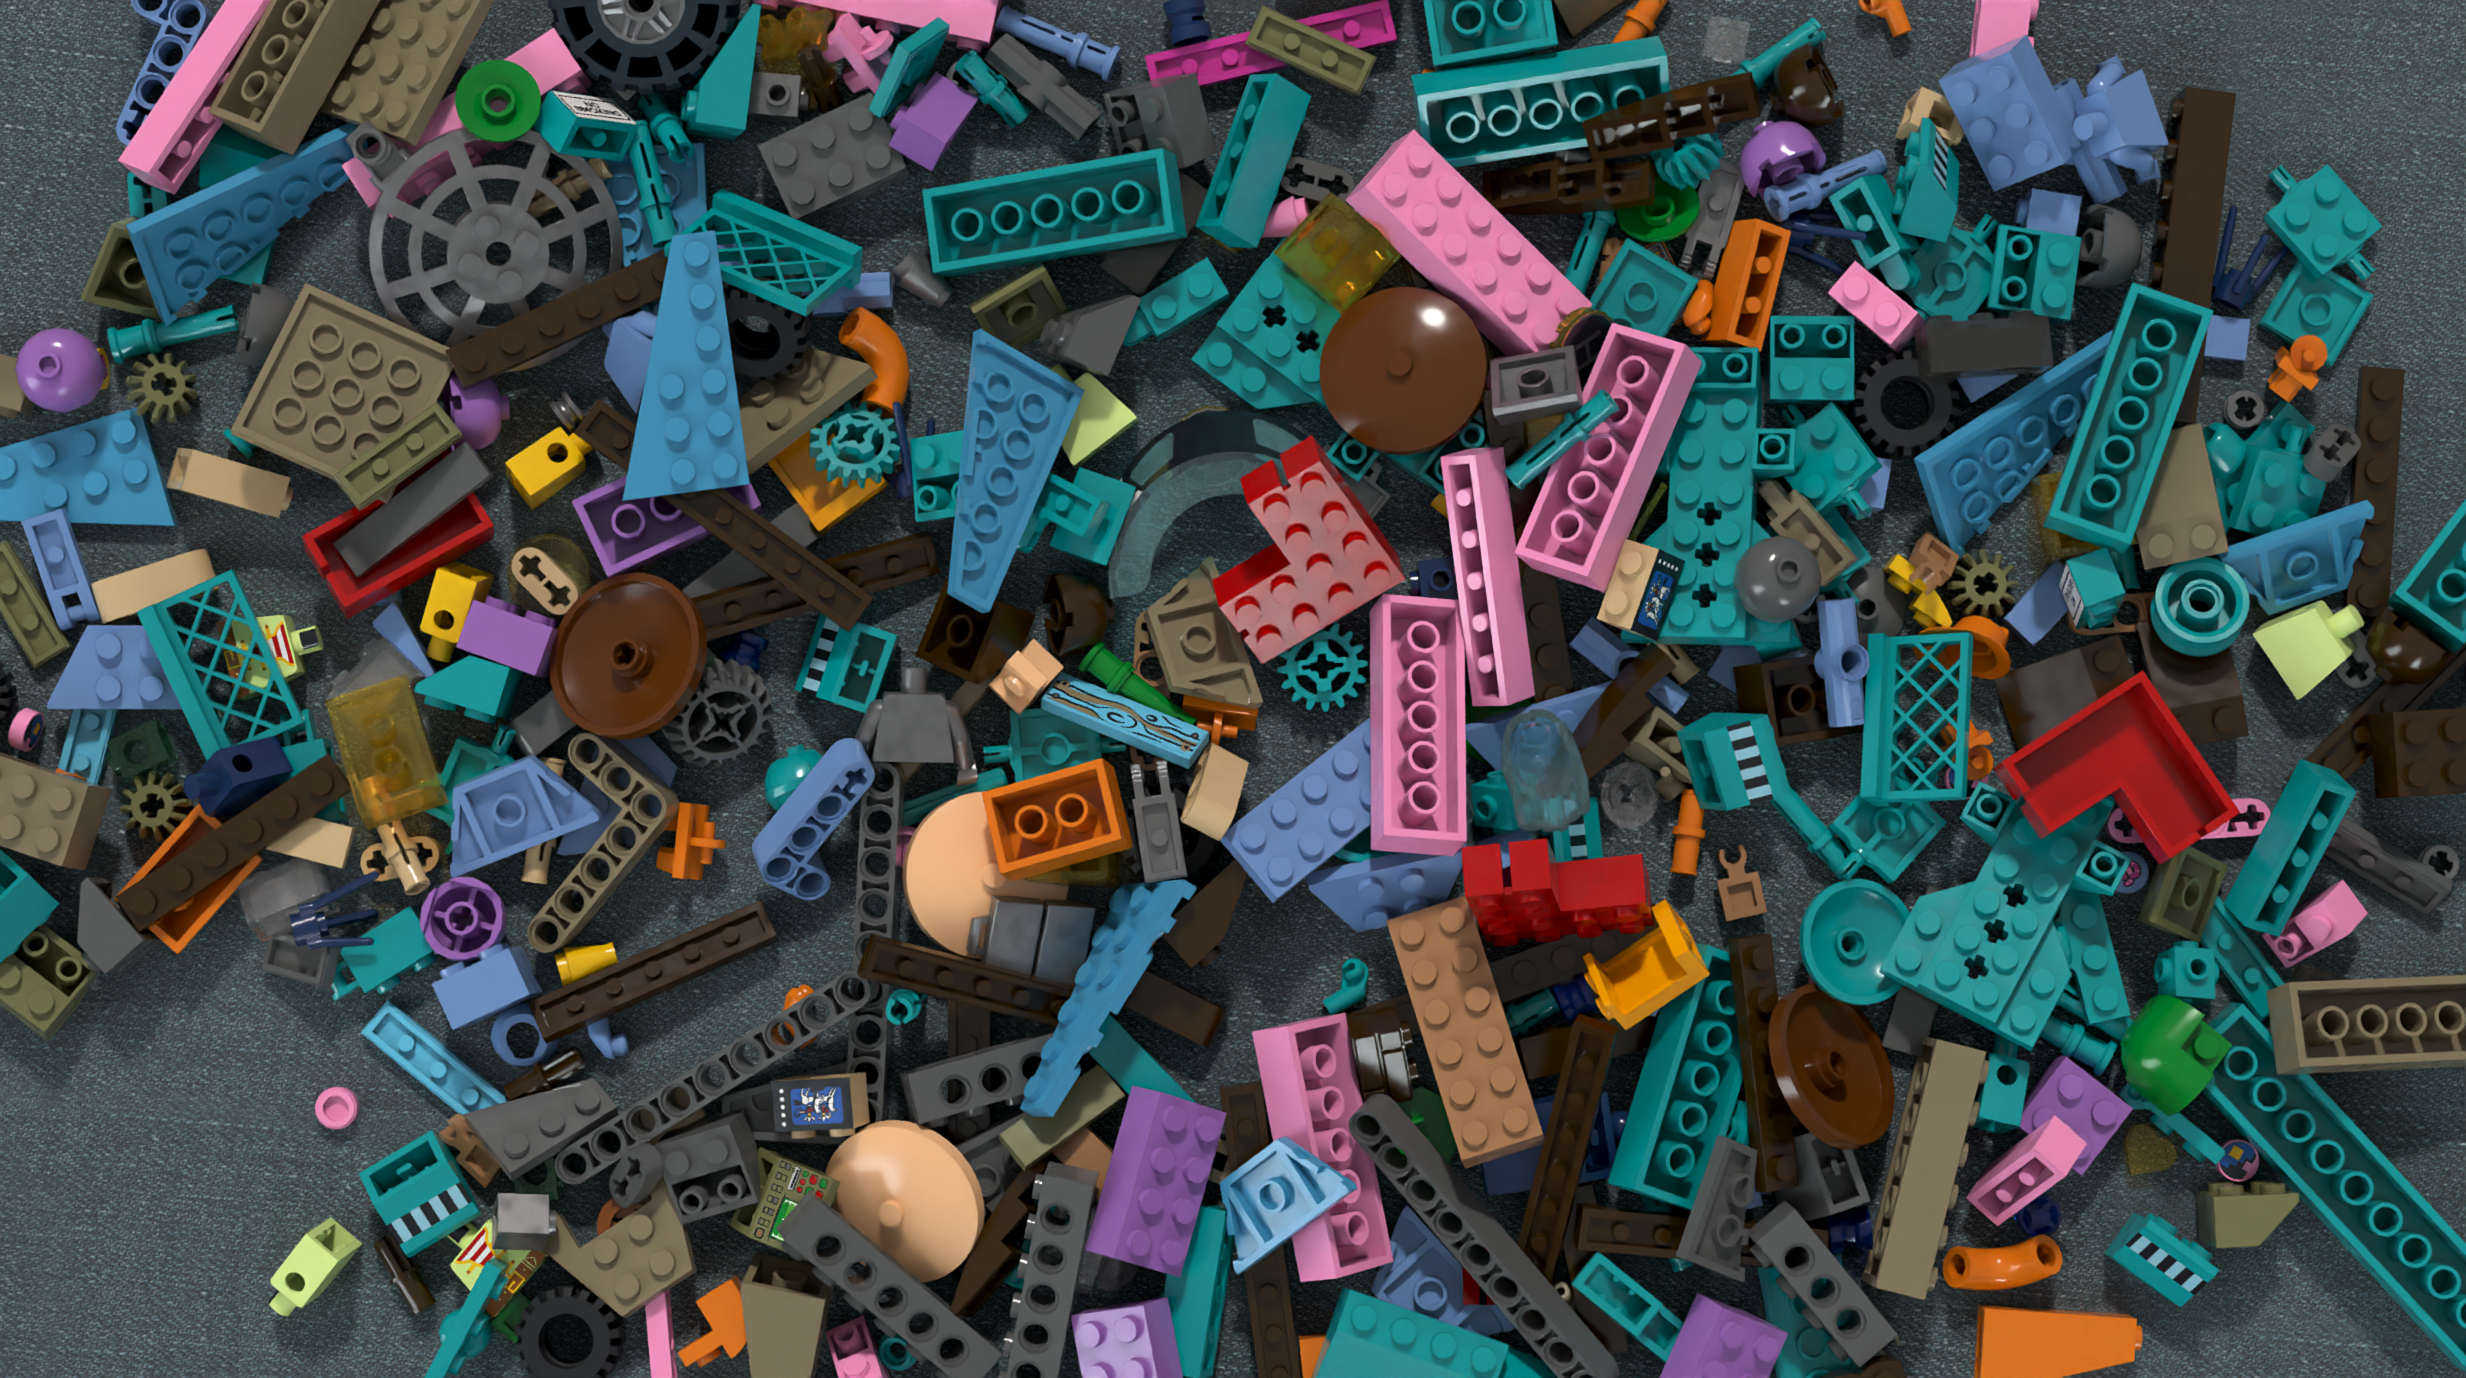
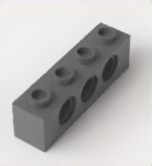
M1056 1028L899 1072L911 1122L924 1123L925 1127L934 1128L950 1123L949 1116L964 1112L965 1117H972L989 1112L988 1104L1004 1100L1005 1106L1022 1103L1025 1098L1024 1088L1029 1081L1023 1076L1022 1065L1027 1058L1032 1056L1037 1061L1039 1067L1042 1060V1048L1053 1036ZM994 1068L998 1073V1083L994 1089L987 1091L983 1087L982 1077L985 1071ZM954 1079L959 1087L958 1096L952 1102H946L942 1096V1088L948 1080Z
M1785 1200L1749 1230V1238L1754 1243L1749 1249L1750 1252L1765 1269L1769 1265L1776 1269L1780 1276L1775 1282L1791 1300L1796 1296L1799 1297L1806 1306L1801 1311L1802 1315L1816 1331L1822 1327L1832 1338L1826 1344L1842 1362L1849 1358L1860 1368L1898 1335L1800 1214ZM1793 1247H1800L1801 1253L1799 1258L1794 1263L1785 1264L1786 1253ZM1820 1278H1826L1825 1289L1817 1295H1811L1813 1283ZM1851 1309L1852 1316L1850 1321L1843 1326H1837L1836 1322L1839 1314L1844 1310Z

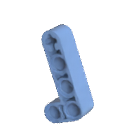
M131 0V4L137 13L161 28L117 121L116 134L119 140L126 146L134 137L133 130L136 127L140 128L148 116L141 113L142 109L145 108L151 112L155 104H150L149 102L150 91L159 85H164L165 89L167 88L213 20L214 15L211 10L200 1L163 0L158 9L147 11V0ZM194 10L200 11L201 17L198 24L193 28H185L184 18L187 13ZM174 48H182L183 57L181 61L174 66H168L166 62L167 54Z
M844 738L835 742L752 843V852L762 877L768 884L807 901L819 899L828 892L831 880L818 849L867 791L875 778L874 769L865 749L857 739Z

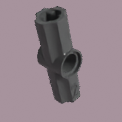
M1008 33L992 46L984 58L985 63L999 75L1001 74L1017 89L1016 93L1029 106L1041 115H1048L1059 127H1062L1078 142L1087 136L1102 116L1099 110L1069 86L1071 83L1062 73L1047 61L1037 59L1025 46Z

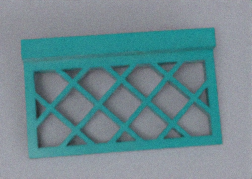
M723 188L713 195L712 208L679 234L705 232L709 228L712 231L715 230L717 245H734V248L718 249L719 262L739 261L740 263L737 266L720 264L722 281L805 317L840 287L844 286L852 290L861 281L863 247ZM671 241L664 246L665 257H669ZM768 259L769 263L749 265L747 260ZM804 274L805 278L784 280L783 275ZM774 276L775 280L760 281L753 277ZM810 291L811 294L802 299L789 292Z
M234 569L137 611L139 619L206 761L222 748L275 736L306 722ZM227 581L235 595L230 612L208 605L213 588ZM205 592L201 602L192 599V597ZM183 601L199 607L191 630L175 623L169 610L170 607ZM239 606L245 618L236 615ZM205 610L227 617L220 640L197 632ZM234 620L249 625L253 633L248 651L226 643ZM180 632L189 635L186 644ZM195 638L217 645L209 668L194 663L190 655ZM257 644L263 656L254 653ZM223 648L245 656L238 678L216 671ZM252 658L266 663L270 669L271 676L266 689L243 681ZM198 670L207 673L204 682ZM213 676L235 684L227 706L212 701L208 693ZM275 682L281 694L272 691ZM241 686L264 694L256 716L233 709ZM269 697L285 702L292 719L279 725L261 719ZM216 709L225 712L222 721ZM231 714L253 722L248 738L235 745L232 744L226 731ZM259 724L270 728L256 735Z
M1969 632L1889 637L1885 633L1868 634L1867 653L1870 661L1869 669L1866 673L1860 797L1875 807L1891 806L1893 802L1966 800L1973 635ZM1948 645H1960V659L1947 670L1936 657ZM1924 646L1933 647L1930 649V651H1928ZM1918 647L1925 656L1907 672L1901 666V648ZM1932 662L1944 675L1926 691L1915 679ZM1958 673H1959V681L1955 678V676H1956ZM1951 681L1959 689L1958 700L1945 711L1934 698ZM1912 684L1923 696L1905 713L1899 706V695ZM1931 703L1942 716L1924 732L1913 719ZM1898 713L1902 716V718L1899 721ZM1956 714H1957V722L1953 719V717H1954ZM1949 722L1957 730L1956 741L1944 752L1932 739ZM1909 724L1921 737L1904 754L1897 747V736ZM1929 744L1940 757L1923 774L1911 760ZM1896 754L1900 757V759L1897 762ZM1956 755L1954 763L1951 759ZM1946 764L1955 771L1954 789H1938L1930 781ZM1908 765L1919 779L1907 791H1895V777ZM1925 785H1927L1931 790H1921V789H1922Z

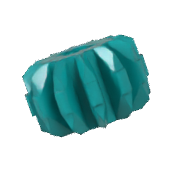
M1713 132L1679 138L1675 140L1674 147L1653 151L1651 156L1658 175L1665 182L1667 181L1680 191L1688 185L1696 189L1699 182L1704 178L1710 180L1709 174L1712 170L1721 168L1719 159L1725 154L1721 144L1722 141L1718 138L1719 134Z

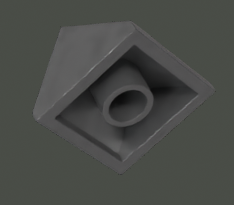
M1574 345L1490 360L1492 410L1494 417L1501 425L1566 414L1571 410L1576 412L1584 405Z

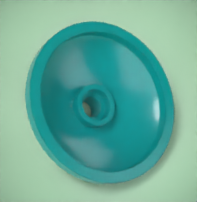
M1866 879L1839 881L1826 887L1813 898L1802 918L1799 944L1802 960L1808 974L1824 993L1846 1004L1869 1005L1888 999L1904 986L1879 973L1882 963L1910 914L1904 903L1887 887ZM1843 938L1849 942L1848 952L1842 947Z

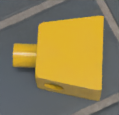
M558 427L505 462L507 478L530 509L534 510L586 470L584 455L594 448L578 438L574 432L568 436L561 427ZM555 455H563L566 458L563 462L559 463L550 460Z
M457 561L437 568L420 625L422 632L432 635L426 652L428 657L442 662H450L473 599L485 603L495 576L494 574ZM449 612L454 618V623L449 618Z

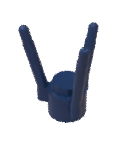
M2232 205L2229 208L2213 276L2212 287L2215 290L2212 298L2230 308L2242 311L2245 304H2251L2256 292L2281 263L2290 249L2284 244L2253 281L2250 275L2270 239L2265 234L2254 248L2242 271L2230 268L2228 274H2224L2238 211L2237 206Z
M1801 209L1789 214L1788 219L1782 223V228L1791 231L1787 253L1801 256L1840 276L1847 271V268L1804 248V244L1812 246L1815 234L1861 241L1867 239V234L1863 232L1817 225V221H1841L1836 211H1807Z
M895 401L892 406L902 464L896 465L897 473L893 466V472L886 474L890 490L896 489L897 499L913 497L914 491L912 461L900 402ZM934 419L927 421L926 436L935 435ZM882 443L878 445V454L883 448Z
M373 871L313 902L298 905L299 913L289 915L297 947L308 945L310 951L323 947L373 945L374 939L371 937H322L330 935L329 928L377 917L378 911L376 909L326 919L324 911H315L376 880L379 877V873Z

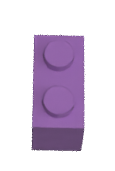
M936 72L927 85L921 82L918 83L907 102L911 107L908 108L902 105L895 115L890 126L896 131L889 146L932 172L965 126L979 98Z

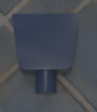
M271 736L216 751L198 773L185 777L183 788L189 799H198L207 816H236L282 785L294 770L276 736Z

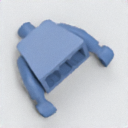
M2118 55L2095 65L2098 73L2087 84V96L2075 104L2078 117L2073 123V130L2077 138L2083 141L2087 140L2091 154L2096 159H2111L2117 165L2134 169L2137 185H2142L2145 181L2161 178L2157 158L2154 159L2151 152L2169 145L2143 70H2138L2121 78L2122 74L2126 75V72Z
M640 311L633 316L617 319L602 327L604 334L610 339L604 360L605 370L636 414H639L657 320V316L645 311Z

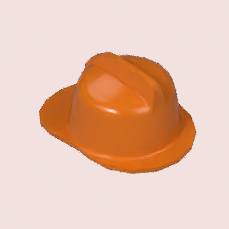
M1970 615L1962 618L1953 627H1930L1917 634L1931 635L1969 632L1973 635L1972 676L1984 679H1998L2004 677L2010 671L2011 660L2008 652L2005 650L2009 639L2008 629L1998 626L1992 620L1985 617ZM1948 645L1936 657L1947 670L1960 659V645ZM1924 646V647H1925L1928 651H1930V649H1931L1933 646ZM1912 647L1915 657L1920 661L1925 654L1918 647ZM1932 662L1927 666L1941 672Z

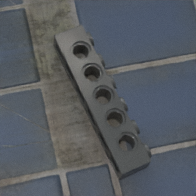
M1049 1161L1044 1175H1036L1032 1199L1039 1200L1037 1213L1029 1214L1024 1236L1025 1239L1031 1240L1029 1254L1022 1253L1017 1278L1024 1279L1022 1293L1015 1292L1010 1311V1317L1017 1319L1015 1332H1007L1003 1349V1357L1010 1358L1007 1372L1001 1370L998 1378L1061 1377L1099 1171ZM1055 1205L1063 1206L1069 1211L1070 1217L1065 1219L1057 1218L1051 1213L1050 1207ZM1047 1245L1056 1246L1061 1250L1063 1256L1051 1258L1044 1253L1042 1247ZM1047 1285L1053 1289L1055 1296L1043 1297L1036 1291L1035 1287ZM1032 1324L1041 1325L1046 1329L1048 1335L1036 1336L1030 1332L1028 1326ZM1033 1364L1040 1370V1374L1029 1375L1022 1370L1021 1365Z
M812 1190L807 1192L776 1228L784 1239L781 1247L798 1262L803 1257L808 1259L815 1265L812 1272L823 1283L831 1288L836 1282L846 1291L843 1298L857 1311L862 1313L867 1308L876 1315L877 1318L874 1320V1323L886 1335L893 1338L896 1334H899L908 1342L904 1348L922 1364L929 1359L939 1367L935 1371L939 1378H983L1003 1355L990 1338L963 1316L955 1315L948 1303ZM826 1236L835 1237L831 1248L826 1251L816 1250L820 1239ZM856 1262L866 1263L865 1269L860 1275L855 1277L847 1276L851 1265ZM890 1287L896 1288V1294L891 1300L887 1302L878 1301L879 1295L883 1290ZM919 1313L927 1314V1318L922 1325L909 1327L913 1316ZM951 1338L957 1339V1344L951 1351L940 1352V1347L944 1341Z

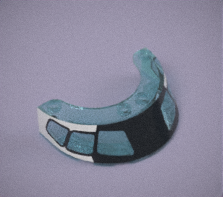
M1226 410L1196 415L1178 422L1154 437L1139 451L1120 479L1122 482L1135 486L1136 490L1108 560L1110 599L1132 596L1141 593L1148 587L1151 580L1154 556L1161 538L1173 521L1191 506L1211 497L1227 494H1244L1240 478L1272 459L1277 465L1282 485L1288 484L1280 454L1309 436L1288 423L1264 414Z

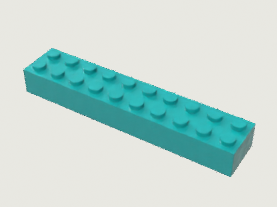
M2231 1002L2208 1023L2211 1028L2229 1041L2232 1046L2212 1072L2214 1074L2213 1078L2201 1092L2245 1140L2251 1143L2258 1154L2294 1192L2299 1193V1198L2458 1369L2466 1371V1243L2309 1074L2277 1075L2272 1034L2243 1003Z

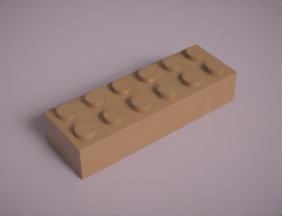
M1465 896L1386 920L1464 1168L1543 1144L1544 1135L1474 916Z

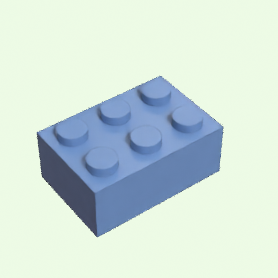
M2027 34L1955 64L1938 81L1994 192L2065 164L2082 146Z

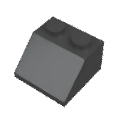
M1108 293L1056 314L1054 319H1050L1043 328L1040 342L1043 345L1039 353L1082 373L1089 372L1090 374L1108 376L1141 298L1135 295Z
M87 877L81 882L77 943L85 951L81 954L83 960L95 972L100 973L103 971L104 974L124 973L131 969L162 940L149 929L144 932H138L120 903L114 899L121 890L109 877Z

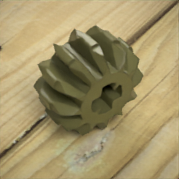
M170 353L165 354L162 364L159 363L154 354L147 356V366L136 362L132 367L136 376H128L125 381V385L133 389L126 396L127 402H141L135 414L141 417L149 410L152 412L150 418L152 424L158 423L162 413L169 424L175 423L177 419L176 411L186 416L191 410L188 402L195 401L198 397V392L189 388L196 383V375L189 374L183 376L182 374L188 364L186 361H181L176 367L172 366L173 357ZM157 381L160 382L162 387H170L167 396H164L161 390H153Z
M1985 549L1977 551L1976 562L1968 553L1961 556L1965 569L1955 566L1952 575L1959 578V581L1946 583V589L1959 590L1960 595L1953 597L1950 603L1952 606H1955L1965 601L1966 605L1962 611L1964 617L1972 615L1976 607L1977 616L1988 619L1990 609L1996 617H2000L2004 614L2000 602L2007 605L2015 603L2016 599L2007 593L2006 589L2018 588L2019 582L2016 580H2006V575L2011 574L2015 568L2013 565H2008L2002 569L1999 568L2003 560L2002 554H1995L1989 563L1988 554ZM1986 576L1990 580L1986 585H1991V591L1979 595L1975 590L1979 586L1974 585V579Z
M149 771L147 781L141 776L133 778V783L138 790L137 792L130 789H124L122 795L125 798L131 799L132 802L131 805L121 806L120 812L133 814V817L125 825L128 829L140 826L139 838L148 839L153 833L157 842L165 841L167 831L172 834L179 826L176 821L183 822L188 814L182 812L183 807L193 806L194 800L181 799L180 796L185 793L183 783L174 786L176 781L175 774L166 773L161 780L158 771ZM157 800L164 801V809H160L158 812L150 811L151 803H155Z

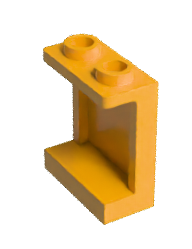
M810 429L767 463L808 514L810 521L820 533L825 534L889 486V484L882 475L881 482L878 484L871 478L866 479L865 488H860L857 480H851L847 488L843 487L842 478L840 477L831 482L827 481V469L816 471V458H810L809 455ZM834 434L828 439V446L831 445V439L835 437Z
M1666 899L1651 908L1659 924L1658 928L1603 964L1591 952L1583 956L1589 970L1584 974L1585 979L1597 995H1600V997L1595 999L1598 1008L1607 1020L1610 1021L1615 1018L1625 1030H1628L1710 975L1687 924Z

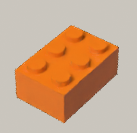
M1103 758L982 792L1000 874L1013 882L1133 848L1115 769Z

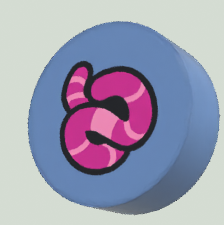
M2126 851L2122 853L2131 857L2132 861L2116 889L2119 893H2133L2140 890L2147 882L2149 874L2145 860L2137 853Z

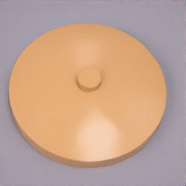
M972 792L954 797L942 803L931 811L919 824L911 837L904 857L903 889L906 902L914 920L933 942L953 954L966 958L981 959V955H974L968 952L966 946L971 919L989 915L992 896L1038 898L1042 903L1045 899L1066 900L1069 887V866L1014 882L1000 874L982 792ZM981 924L978 946L983 947L987 924Z
M886 1120L869 1124L856 1131L855 1135H851L834 1152L825 1172L840 1181L837 1199L832 1208L921 1282L937 1280L954 1271L971 1254L984 1225L983 1194L978 1179L968 1161L943 1136L916 1123Z

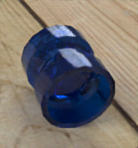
M1868 1209L1854 1210L1850 1217L1840 1213L1824 1217V1227L1830 1230L1827 1249L1832 1254L1843 1253L1847 1248H1851V1245L1858 1251H1870L1873 1249L1872 1224Z

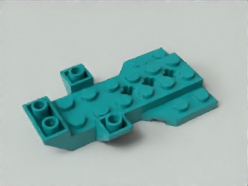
M1304 236L1284 237L1217 322L1216 327L1192 357L1191 362L1256 411L1316 403L1331 414L1321 390L1320 360L1326 339L1335 323L1351 306L1361 300L1358 277ZM1277 308L1284 312L1282 319L1286 321L1283 326L1274 324L1271 328L1266 326L1267 317L1263 314L1267 310L1272 312L1276 311ZM1310 334H1314L1317 337L1315 344L1319 345V348L1316 351L1308 349L1305 353L1301 352L1298 349L1301 342L1296 339L1300 335L1307 337ZM1476 414L1468 426L1455 438L1427 452L1413 455H1393L1378 452L1360 444L1344 431L1326 455L1335 466L1359 482L1377 458L1384 454L1411 476L1445 496L1440 457L1466 449L1488 447L1483 418Z
M1689 347L1701 360L1702 364L1654 477L1669 480L1667 521L1642 543L1684 560L1685 564L1657 641L1624 630L1621 632V640L1623 643L1651 644L1653 642L1654 644L1791 646L1793 619L1776 624L1757 619L1742 606V599L1738 594V590H1735L1733 578L1736 564L1743 553L1760 540L1771 538L1756 522L1758 483L1795 472L1797 430L1761 428L1762 388L1758 347ZM1710 511H1716L1718 516H1721V519H1714L1715 525L1707 526L1703 519L1704 515H1708ZM1714 551L1715 555L1719 557L1718 561L1712 560V566L1705 567L1700 558L1706 556V552ZM1705 592H1711L1717 599L1716 601H1710V607L1703 608L1698 598L1700 596L1703 597Z
M1979 781L1960 815V819L1993 849L1975 881L1918 898L1882 963L1879 973L2032 1051L2071 978V972L2053 922L2070 889L2113 896L2132 858L2097 840L2116 804L2111 794L2043 839H2040L2020 809L2026 803L2022 796L2017 803V799L2014 800L2011 796ZM2006 894H2020L2022 896L2021 901L2025 904L2017 903L2016 907L2009 906ZM1993 928H1997L2002 931V937L2006 940L2002 941L1998 938L1997 943H1992L1988 941L1989 933L1986 930L1990 929L1992 931ZM1981 965L1983 967L1982 972L1986 976L1978 975L1977 979H1972L1968 976L1969 968L1966 966Z

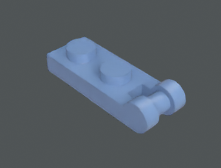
M65 507L21 521L59 628L64 631L74 628L76 622L88 619L89 622L101 619L91 587L92 583ZM77 592L81 603L70 607L65 596Z

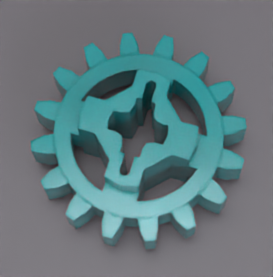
M849 401L845 402L844 411L839 412L836 409L828 415V418H824L819 422L816 428H811L809 455L810 458H816V471L827 469V481L829 482L837 477L842 478L844 488L849 486L851 480H857L860 488H865L866 479L871 478L877 484L880 483L882 471L891 474L894 461L899 460L900 447L897 431H894L893 418L882 421L883 409L877 408L870 413L867 411V403L865 402L861 403L859 409H853ZM834 434L835 437L831 439V445L828 446L827 441ZM882 443L883 448L876 456L874 452L878 451V445Z
M1334 623L1330 632L1324 631L1323 628L1294 645L1291 651H1284L1279 654L1281 658L1287 660V665L1277 668V673L1287 674L1288 680L1281 685L1282 689L1293 687L1296 692L1293 694L1291 701L1295 703L1302 697L1307 699L1306 710L1308 711L1313 708L1315 702L1321 703L1323 713L1328 712L1329 702L1335 701L1340 709L1345 707L1343 696L1347 694L1352 698H1356L1358 693L1352 687L1353 684H1364L1366 678L1357 674L1358 669L1368 666L1367 661L1357 660L1356 656L1364 647L1362 644L1353 647L1349 644L1353 636L1351 631L1343 637L1338 635L1339 624ZM1328 640L1339 644L1345 650L1348 657L1338 658L1329 650ZM1313 641V652L1306 660L1295 661L1299 650L1305 644ZM1318 656H1325L1327 663L1343 666L1329 670L1327 678L1324 679L1319 678L1317 671L1302 669L1303 667H1310V665L1316 664ZM1350 673L1345 685L1332 693L1331 682L1337 675ZM1296 677H1307L1316 685L1317 695L1305 690L1299 684Z

